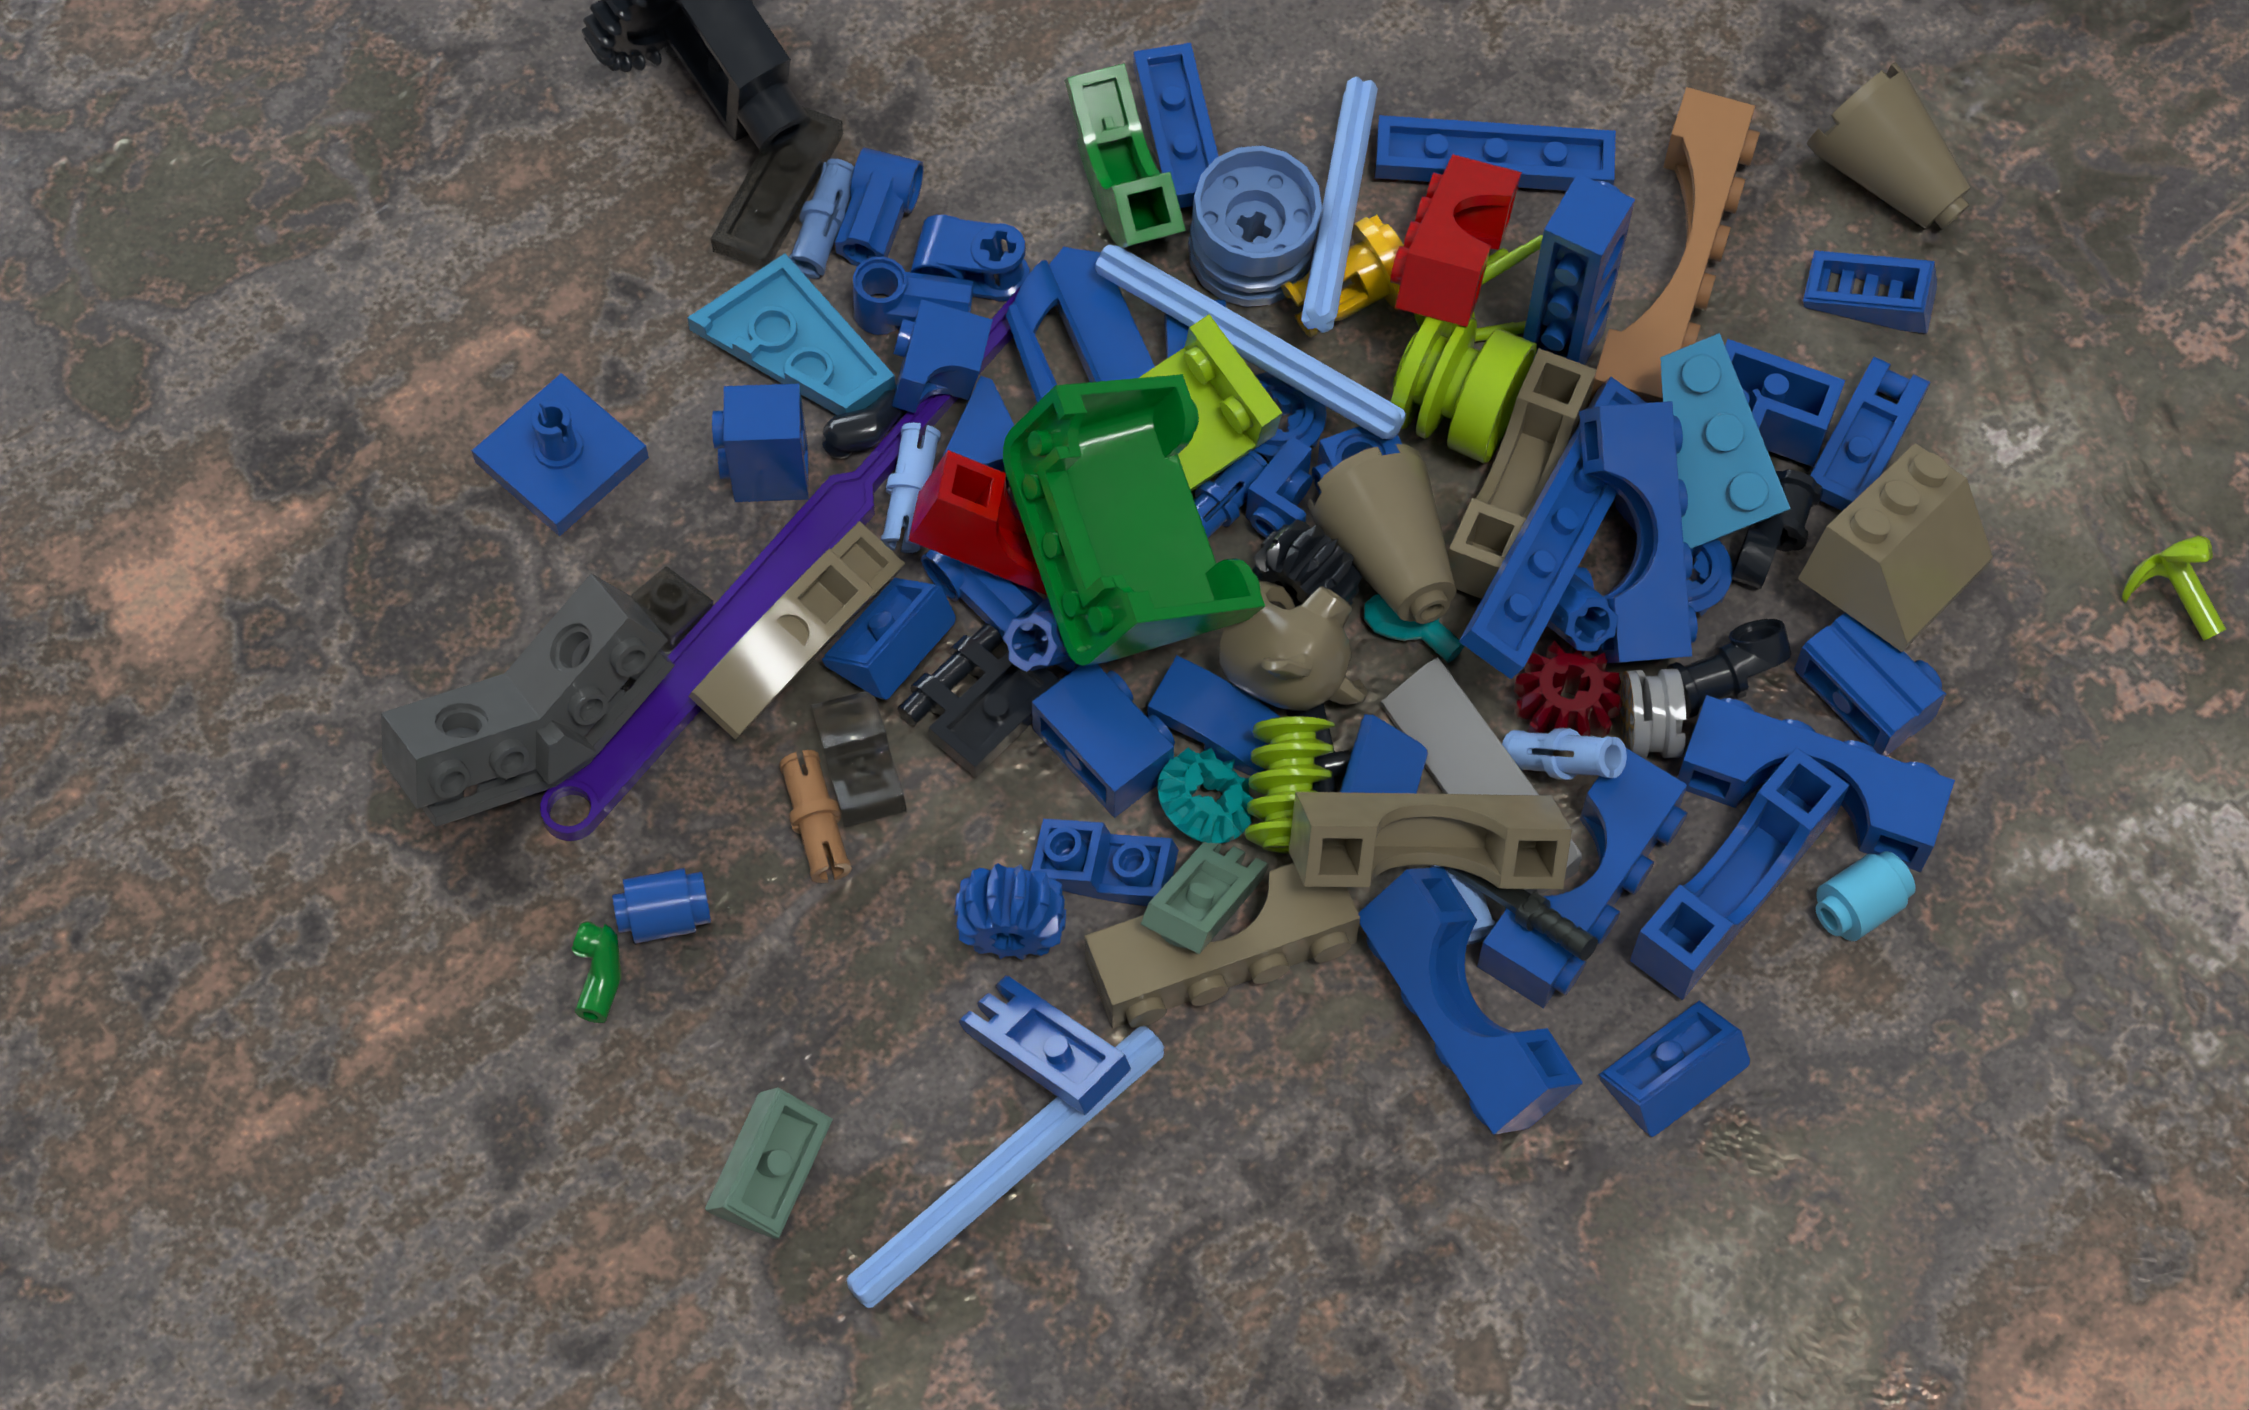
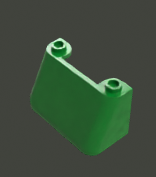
M1183 374L1055 385L1010 429L1005 437L1003 445L1005 472L1064 646L1069 657L1076 664L1086 666L1106 663L1242 623L1252 618L1265 607L1259 580L1249 565L1237 558L1225 559L1216 563L1178 454L1192 440L1199 422L1198 409L1191 399Z

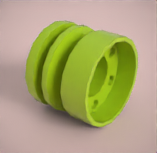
M1426 317L1419 331L1411 338L1401 358L1394 378V390L1390 402L1402 408L1406 413L1401 429L1407 428L1419 411L1416 435L1422 438L1430 437L1444 417L1451 419L1447 437L1448 449L1485 464L1494 455L1506 433L1516 398L1535 358L1536 343L1502 329H1496L1479 351L1473 348L1477 332V319L1471 317L1468 327L1457 325L1451 335L1453 323Z

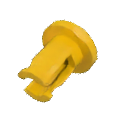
M1378 215L1371 218L1365 217L1353 224L1352 237L1355 244L1349 247L1343 280L1344 282L1350 278L1352 284L1344 287L1341 291L1335 321L1344 320L1383 297L1394 309L1399 310L1395 308L1400 285L1390 283V276L1399 246L1403 247L1404 244L1393 228L1388 224H1383ZM1310 271L1297 282L1292 284L1290 281H1287L1281 286L1285 297H1291L1298 307L1304 304ZM1302 311L1295 315V319L1308 337L1318 334L1317 328L1307 329L1301 321Z

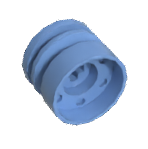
M1266 146L1236 148L1215 158L1200 176L1194 195L1192 223L1188 239L1190 266L1204 288L1219 299L1226 300L1229 303L1244 307L1264 306L1286 298L1281 288L1282 284L1287 281L1293 284L1304 278L1308 273L1313 257L1316 233L1322 211L1319 185L1308 168L1287 152Z

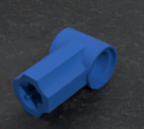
M863 148L860 151L851 181V201L835 240L837 254L845 257L854 266H859L863 261L872 257L888 258L904 212L911 213L917 203L924 173L922 161L869 148Z
M872 257L856 267L853 275V316L857 325L864 331L875 335H885L896 331L901 326L903 319L914 322L921 299L971 313L974 281L905 272L904 268L893 259ZM882 293L889 295L886 298L871 297V295Z
M931 549L921 557L925 572L934 584L941 585L946 597L953 601L961 598L985 623L993 626L1000 633L1002 639L1012 619L1032 615L1037 606L1044 600L1032 589Z
M1577 567L1547 626L1576 650L1597 651L1605 640L1615 636L1619 615L1609 608L1608 600L1594 589L1592 576L1588 569Z
M1048 597L1037 606L1032 615L1012 619L1003 639L1008 645L1009 661L1015 666L1028 672L1057 665L1069 673L1080 666L1069 657Z

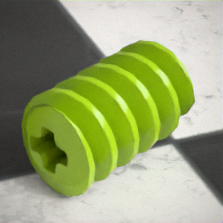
M1283 716L1261 721L1253 726L1252 733L1254 737L1269 745L1255 748L1251 752L1252 763L1267 770L1250 776L1249 786L1251 789L1266 796L1252 799L1247 803L1248 813L1264 821L1250 825L1245 829L1247 840L1262 846L1267 851L1290 854L1289 845L1295 793L1317 792L1312 789L1314 782L1332 778V771L1314 764V759L1318 756L1333 753V745L1316 738L1317 731L1335 727L1333 722L1315 717Z

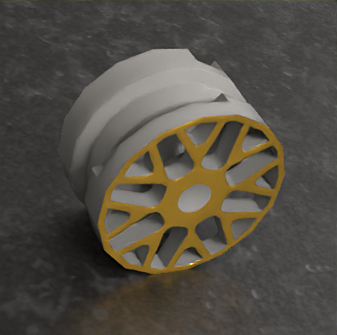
M1662 669L1658 671L1657 676H1645L1643 670L1625 671L1622 676L1620 696L1623 701L1620 711L1622 742L1625 747L1644 759L1647 758L1649 752H1660L1662 758L1682 757L1686 736L1685 733H1681L1683 720H1686L1684 687L1679 670Z

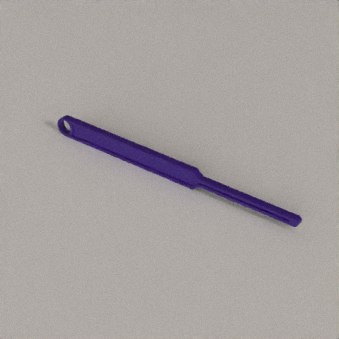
M1021 286L992 317L993 321L979 375L1013 338L1006 314L1009 306L1015 301ZM937 394L926 398L920 403L915 413L908 411L855 471L829 476L668 655V658L675 666L593 761L556 787L550 788L545 792L540 803V813L544 825L551 835L564 841H576L587 837L598 827L702 710L689 697L696 686L829 548L832 549L859 521L866 525L875 515L874 492L896 469L902 426L907 423H921L918 444L922 436L925 435L926 426L930 425L933 427L959 397ZM578 795L590 802L591 809L588 816L577 825L562 826L555 823L550 817L553 805L564 796Z

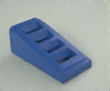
M1814 250L1803 299L1804 308L1901 331L1927 334L1937 290L1935 261ZM1831 273L1841 275L1838 292L1827 291ZM1856 278L1865 280L1862 295L1852 294ZM1880 284L1890 286L1888 297L1878 296ZM1904 290L1914 292L1913 299L1903 298Z

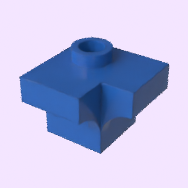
M921 299L915 321L903 319L896 340L893 355L903 357L895 388L892 407L915 413L923 400L937 394H948L969 400L981 369L993 320Z

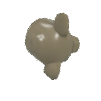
M1259 581L1265 607L1249 620L1225 627L1220 640L1219 662L1224 676L1247 694L1270 705L1290 711H1308L1318 707L1327 700L1341 705L1364 702L1368 691L1361 680L1358 679L1351 682L1346 676L1352 657L1349 639L1343 629L1353 609L1348 602L1332 590L1321 586L1301 606L1295 608L1291 597L1284 587L1270 582Z

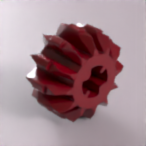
M1554 641L1552 645L1548 646L1546 657L1532 653L1525 665L1524 670L1526 673L1518 675L1514 685V692L1520 698L1516 702L1515 713L1517 719L1531 720L1528 733H1550L1556 728H1571L1576 730L1580 736H1590L1591 734L1604 738L1609 734L1612 725L1610 719H1615V717L1620 715L1623 701L1621 696L1616 694L1619 692L1621 685L1619 673L1605 671L1608 662L1605 652L1588 659L1584 656L1585 651L1576 650L1573 647L1572 653H1565ZM1569 693L1574 695L1575 698L1567 699L1562 697L1561 694Z

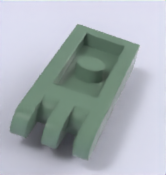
M1203 842L1148 903L1141 925L1159 933L1165 941L1174 946L1188 948L1200 954L1260 884L1267 871L1268 863L1256 857L1248 867L1241 865L1246 854L1245 851L1233 846L1223 856L1219 854L1222 843Z

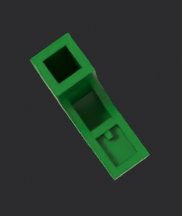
M1125 63L1067 77L1064 81L1079 134V139L1076 142L1100 215L1115 243L1124 248L1186 231L1171 172L1162 174L1159 172L1147 147Z

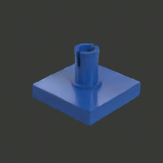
M562 373L471 450L474 461L479 467L559 537L649 458L647 447L642 441Z

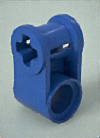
M933 215L923 221L910 272L974 281L973 297L988 298L999 302L1009 300L1024 283L1030 273V268L1024 259L1026 255L1025 240L1021 232L1014 226L1004 223L993 224L962 220L949 215ZM1002 239L1006 240L1008 251H1003ZM994 274H999L1000 286L996 284Z

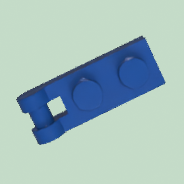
M1873 357L1810 475L1823 488L1822 502L1843 511L1884 473L1913 416L1916 414L1928 390L1930 381L1914 374L1911 379H1908L1889 370L1891 367L1890 363ZM1878 392L1898 400V404L1877 396Z

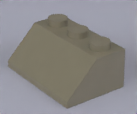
M1916 443L1913 444L1827 525L1798 579L1903 652L1988 566L1993 558L1967 478L1948 466L1940 456L1926 451Z

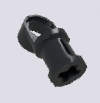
M1795 470L1776 471L1791 510L1749 527L1733 570V580L1761 589L1776 550L1783 552L1799 551L1806 546L1809 532L1805 529L1811 507L1816 506L1821 501L1823 488L1813 477Z
M1761 619L1744 623L1730 632L1729 642L1717 646L1714 649L1713 655L1685 666L1678 662L1667 666V669H1678L1681 674L1687 719L1698 715L1706 695L1720 700L1729 696L1736 700L1746 697L1749 688L1748 677L1774 668L1791 657L1792 652L1783 621Z

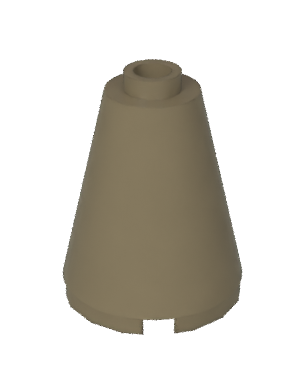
M1896 62L1890 65L1886 74L1882 70L1871 78L1831 115L1836 123L1825 134L1818 128L1806 143L1816 156L1924 229H1927L1936 222L1943 230L1970 206L1963 198L1971 189L1970 185L1905 71Z
M1396 444L1400 453L1382 455L1378 446L1365 449L1343 460L1327 472L1317 483L1321 495L1316 503L1309 498L1307 506L1314 523L1322 527L1325 535L1331 539H1338V545L1343 551L1353 555L1352 565L1400 619L1416 621L1420 624L1430 623L1439 619L1448 611L1450 602L1456 594V586L1427 466L1420 453L1406 444Z

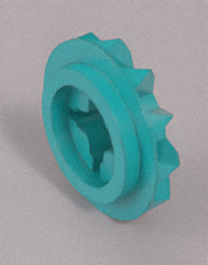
M1188 747L1178 756L1174 757V759H1170L1163 767L1157 785L1159 801L1169 820L1180 831L1201 842L1221 844L1238 838L1252 823V815L1247 811V803L1254 799L1249 794V778L1240 777L1234 771L1235 759L1222 762L1216 758L1212 747L1201 753H1195ZM1202 784L1207 790L1216 789L1222 793L1216 802L1211 796L1202 797L1197 795L1192 797Z

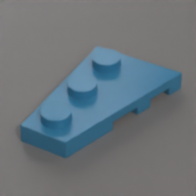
M785 253L687 317L689 330L782 384L799 383L803 396L836 415L865 409L874 403L885 391L896 388L895 375Z
M1720 333L1660 357L1663 402H1673V415L1679 418L1683 432L1682 448L1677 454L1678 479H1682L1685 483L1688 496L1687 511L1685 516L1682 517L1683 542H1686L1691 550L1791 510Z

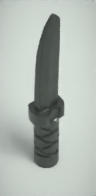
M1440 866L1515 913V921L1529 931L1535 928L1542 934L1545 933L1552 941L1560 943V946L1582 961L1588 959L1595 951L1598 939L1580 926H1575V923L1568 918H1563L1553 908L1550 909V901L1538 892L1530 894L1524 889H1499L1475 874L1456 868Z

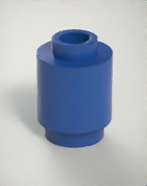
M685 868L623 879L624 893L612 895L619 933L632 931L635 944L695 933L697 925L711 923L702 871L686 874Z

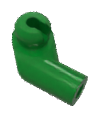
M586 921L579 925L572 946V951L576 956L592 959L575 1008V1013L584 1020L594 1023H605L622 978L618 935L607 924H604L602 928Z

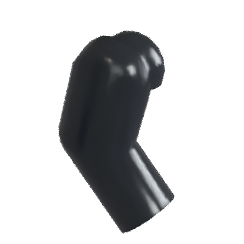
M885 391L869 408L839 414L830 419L823 429L822 446L825 452L834 458L843 459L852 455L854 451L865 450L876 445L907 413L906 410L892 407L895 391Z

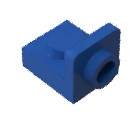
M1293 436L1288 439L1248 488L1246 518L1250 520L1255 530L1265 538H1268L1273 531L1277 532L1284 524L1290 525L1297 519L1306 522V513L1297 505L1303 500L1313 482V476L1309 474L1312 448Z

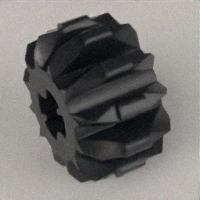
M1298 519L1290 525L1284 524L1277 532L1273 531L1261 544L1262 549L1254 556L1256 565L1252 571L1258 580L1284 587L1291 597L1295 608L1301 606L1321 586L1332 590L1348 602L1350 606L1353 604L1352 599L1359 592L1358 584L1362 576L1352 565L1353 555L1343 551L1338 545V539H1331L1325 535L1322 527L1318 525L1311 528L1306 522Z

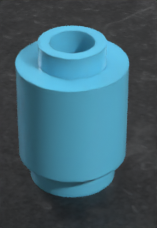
M1884 851L1879 855L1867 854L1818 887L1816 893L1818 902L1816 904L1817 917L1823 927L1832 935L1842 936L1849 941H1857L1906 908L1908 898L1915 893L1914 878L1906 864L1894 853Z

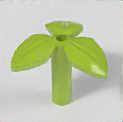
M2198 535L2179 541L2161 553L2154 554L2145 559L2130 575L2122 593L2121 599L2124 603H2127L2132 593L2149 578L2157 575L2163 576L2171 581L2203 641L2226 630L2190 564L2207 562L2213 558L2212 545L2208 538Z

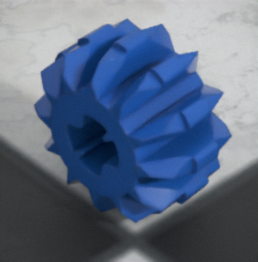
M998 863L994 865L992 870L984 868L972 870L970 877L961 880L960 890L956 894L954 915H957L956 928L959 930V940L966 945L974 946V951L979 954L993 953L997 954L1000 959L1005 956H1016L1024 960L1028 954L1039 956L1048 954L1051 947L1060 944L1061 934L1065 929L1066 909H1064L1065 899L1062 894V883L1048 878L1047 872L1043 870H1025L1021 864L1011 868L1004 867Z

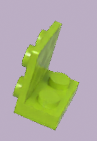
M1210 314L1189 327L1183 349L1139 377L1180 374L1184 376L1191 399L1196 404L1199 414L1198 427L1194 432L1192 440L1178 454L1191 492L1274 437L1283 414Z

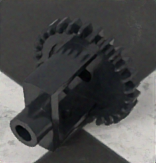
M600 0L590 6L593 13L584 18L583 22L586 27L581 31L585 37L584 40L601 64L607 66L612 71L621 70L627 73L631 71L632 66L636 70L642 71L646 66L644 56L652 64L659 66L662 62L660 51L664 48L672 57H679L735 141L750 135L760 152L768 153L791 142L809 125L810 117L788 86L791 59L753 5L752 0Z

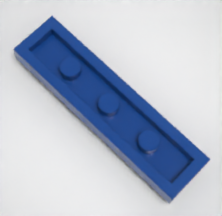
M1379 115L1375 178L1430 182L1434 172L1444 173L1452 154L1522 172L1518 185L1520 188L1567 191L1577 173L1594 181H1603L1614 185L1616 131Z

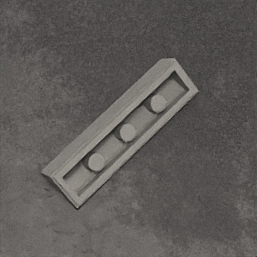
M1438 657L1421 667L1381 701L1380 706L1396 728L1426 747L1428 756L1424 767L1444 794L1539 795ZM1572 839L1570 841L1565 880L1578 873L1582 854ZM1524 889V890H1526V891L1529 892L1530 894H1532L1533 892H1538L1539 894H1543V893H1545L1546 891H1548V890H1550V889Z

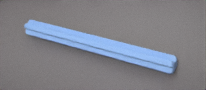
M1358 76L1347 81L1346 91L1343 95L1301 321L1307 329L1317 328L1322 333L1328 332L1333 328L1338 313L1378 91L1376 84L1372 80L1362 81Z
M1107 245L1101 251L1100 257L1095 264V270L1100 276L1188 327L1210 314L1239 355L1245 360L1381 439H1393L1399 433L1406 418V413L1402 408L1124 248Z
M1141 1026L1134 1030L1115 1047L1125 1054L1131 1070L1086 1115H1083L1068 1103L1056 1097L854 1270L847 1278V1286L853 1296L867 1308H872L1155 1065L1164 1055V1046L1158 1036L1146 1026Z

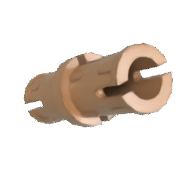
M814 750L802 751L805 762L802 765L803 774L797 754L794 752L784 757L779 763V768L784 776L793 810L789 814L792 829L794 832L801 834L812 881L828 883L826 870L829 869L827 858L834 881L839 880L851 872L852 866L847 858L837 825L841 819L838 802L829 797L818 752Z

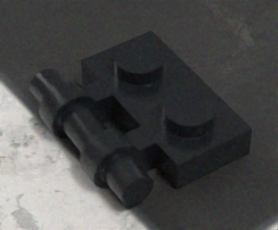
M985 623L972 637L963 635L950 648L952 656L932 675L924 673L910 687L912 694L897 708L903 719L913 726L921 721L929 712L938 713L940 717L929 727L930 739L975 778L1033 723L1032 701L1060 681L1047 668L1028 672L1020 669L1009 661V651L998 660L991 652L1003 642L1000 633L988 623ZM968 674L977 675L980 679L960 698L952 692Z

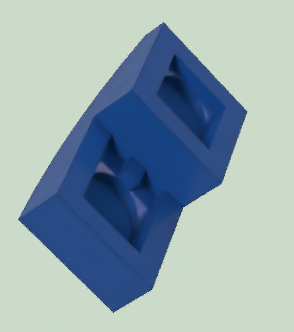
M1176 655L1148 704V717L1155 715L1166 726L1204 743V751L1212 747L1216 758L1222 762L1235 759L1234 769L1249 776L1267 770L1252 763L1251 752L1255 748L1269 745L1254 737L1252 733L1253 726L1258 722L1280 716L1257 699L1212 672Z

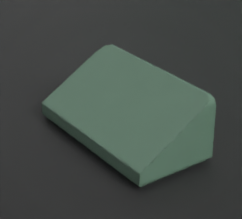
M779 1087L760 1092L752 1105L705 1210L726 1221L770 1238L779 1239L833 1119Z

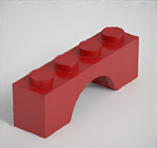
M1452 154L1444 173H1433L1426 197L1422 196L1415 222H1410L1403 247L1399 246L1392 267L1390 283L1400 285L1395 308L1468 327L1479 299L1490 249L1499 250L1509 226L1522 172Z
M947 450L918 493L908 541L1047 595L1020 513L1007 492L1006 473Z

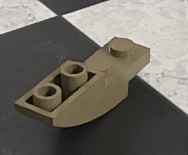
M859 521L776 601L696 686L689 697L736 740L815 660L832 639L898 574L905 565V562Z

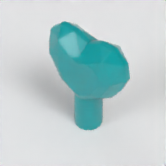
M1379 594L1374 595L1365 603L1364 621L1375 633L1402 641L1422 639L1447 663L1453 661L1464 648V645L1459 642L1460 639L1448 630L1439 619L1425 624H1420L1416 621H1404L1398 617Z

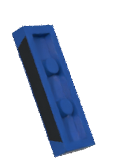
M1191 42L1133 51V67L1157 168L1161 174L1171 172L1179 207L1193 206L1194 195L1201 174L1219 156Z

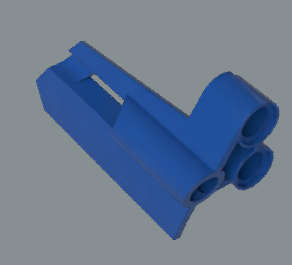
M1063 247L1050 264H1048L1047 260H1042L1033 268L1022 284L1015 301L1008 308L1006 317L1037 403L1057 385L1035 336L1043 318L1054 306H1056L1089 382L1139 378L1155 367L1118 285L1100 276L1095 270V264L1101 252Z

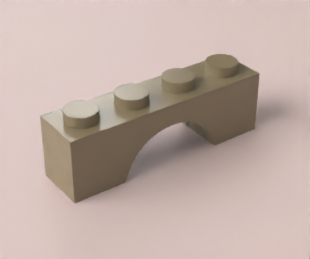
M1540 348L1538 349L1516 398L1506 433L1489 475L1478 496L1475 499H1471L1449 548L1448 557L1457 590L1481 599L1485 595L1579 425V411L1586 410L1589 406L1597 369Z
M1296 792L1289 853L1304 887H1370L1374 878L1381 872L1399 866L1423 864L1463 870L1484 878L1499 889H1563L1572 828L1552 795Z
M1291 863L1269 871L1267 899L1258 917L1240 933L1224 940L1210 942L1200 954L1188 948L1174 946L1165 941L1159 933L1141 925L1144 916L1142 915L1085 935V962L1112 1029L1128 1023L1130 1027L1138 1028L1160 1020L1166 1015L1168 1009L1188 1002H1191L1194 1006L1212 1003L1222 998L1228 992V988L1253 980L1255 984H1264L1274 981L1285 975L1292 965L1314 958L1315 962L1321 963L1342 956L1351 948L1352 944L1357 942L1360 916L1347 887H1304L1295 864Z

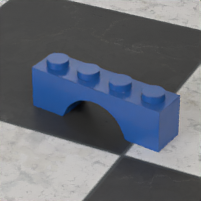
M1673 402L1608 405L1579 411L1584 475L1603 481L1621 495L1631 510L1637 532L1636 553L1628 573L1614 589L1603 595L1608 600L1609 608L1618 614L1619 617L1615 636L1605 640L1600 645L1598 655L1605 652L1606 659L1608 660L1607 663L1691 657V643L1696 641L1698 624L1695 610L1692 606L1688 605L1686 580H1689L1692 575L1693 560L1689 545L1683 542L1682 517L1685 516L1687 511L1688 496L1685 483L1682 479H1678L1677 454L1682 448L1683 432L1679 418L1673 415Z
M1706 695L1677 778L1687 784V792L1736 808L1747 796L1762 788L1795 747H1798L1849 784L1841 806L1846 810L1853 822L1859 851L1876 855L1889 851L1897 855L1909 869L1918 872L1922 871L1935 845L1955 780L1940 775L1937 770L1927 764L1920 762L1904 763L1877 754L1874 748L1865 743L1853 740L1842 742L1816 733L1811 726L1804 722L1793 719L1781 721L1760 714L1740 700L1731 698L1720 700Z
M1627 748V760L1622 773L1617 778H1605L1599 775L1587 792L1580 816V821L1595 842L1599 856L1598 870L1587 882L1572 891L1559 895L1544 896L1551 903L1550 909L1553 908L1563 918H1568L1575 923V926H1580L1596 937L1599 945L1606 939L1621 911L1613 906L1624 890L1635 895L1649 875L1654 861L1647 857L1658 841L1668 846L1677 835L1688 815V812L1680 808L1687 784ZM1506 908L1483 941L1477 967L1544 1009L1556 990L1564 995L1568 994L1582 973L1586 961H1582L1560 946V943L1552 941L1545 933L1542 934L1535 928L1532 931L1527 930L1515 921V913Z
M1795 747L1758 791L1740 822L1711 860L1687 884L1683 886L1679 884L1640 930L1630 961L1683 1001L1834 820L1849 788V784L1798 747Z
M1443 867L1406 869L1358 913L1360 916L1359 924L1367 935V944L1370 950L1389 969L1401 988L1400 994L1404 1004L1413 1014L1420 1018L1435 1042L1437 1056L1448 1069L1454 1072L1470 1097V1106L1473 1113L1484 1125L1489 1127L1493 1135L1529 1129L1583 1084L1548 1028L1522 1032L1511 1031L1490 1020L1476 1004L1466 979L1465 953L1468 939L1477 918Z

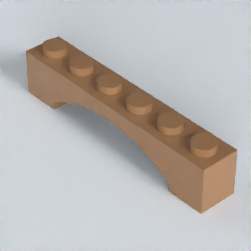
M1686 87L1671 133L1663 167L1675 171L1681 186L1686 212L1685 251L1675 274L1654 304L1622 332L1609 328L1597 366L1589 405L1598 388L1611 376L1645 402H1663L1660 357L1696 343L1701 325L1690 322L1694 308L1704 311L1707 309L1716 279L1715 275L1705 273L1709 259L1718 262L1722 260L1731 227L1720 224L1723 213L1726 211L1736 214L1746 179L1736 177L1735 174L1739 164L1750 167L1760 132L1749 129L1755 105Z

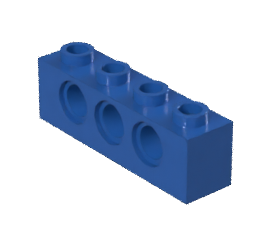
M1577 173L1544 229L1523 336L1524 339L1536 343V353L1540 348L1586 365L1605 332L1635 202L1634 198L1623 194L1610 183L1594 181Z

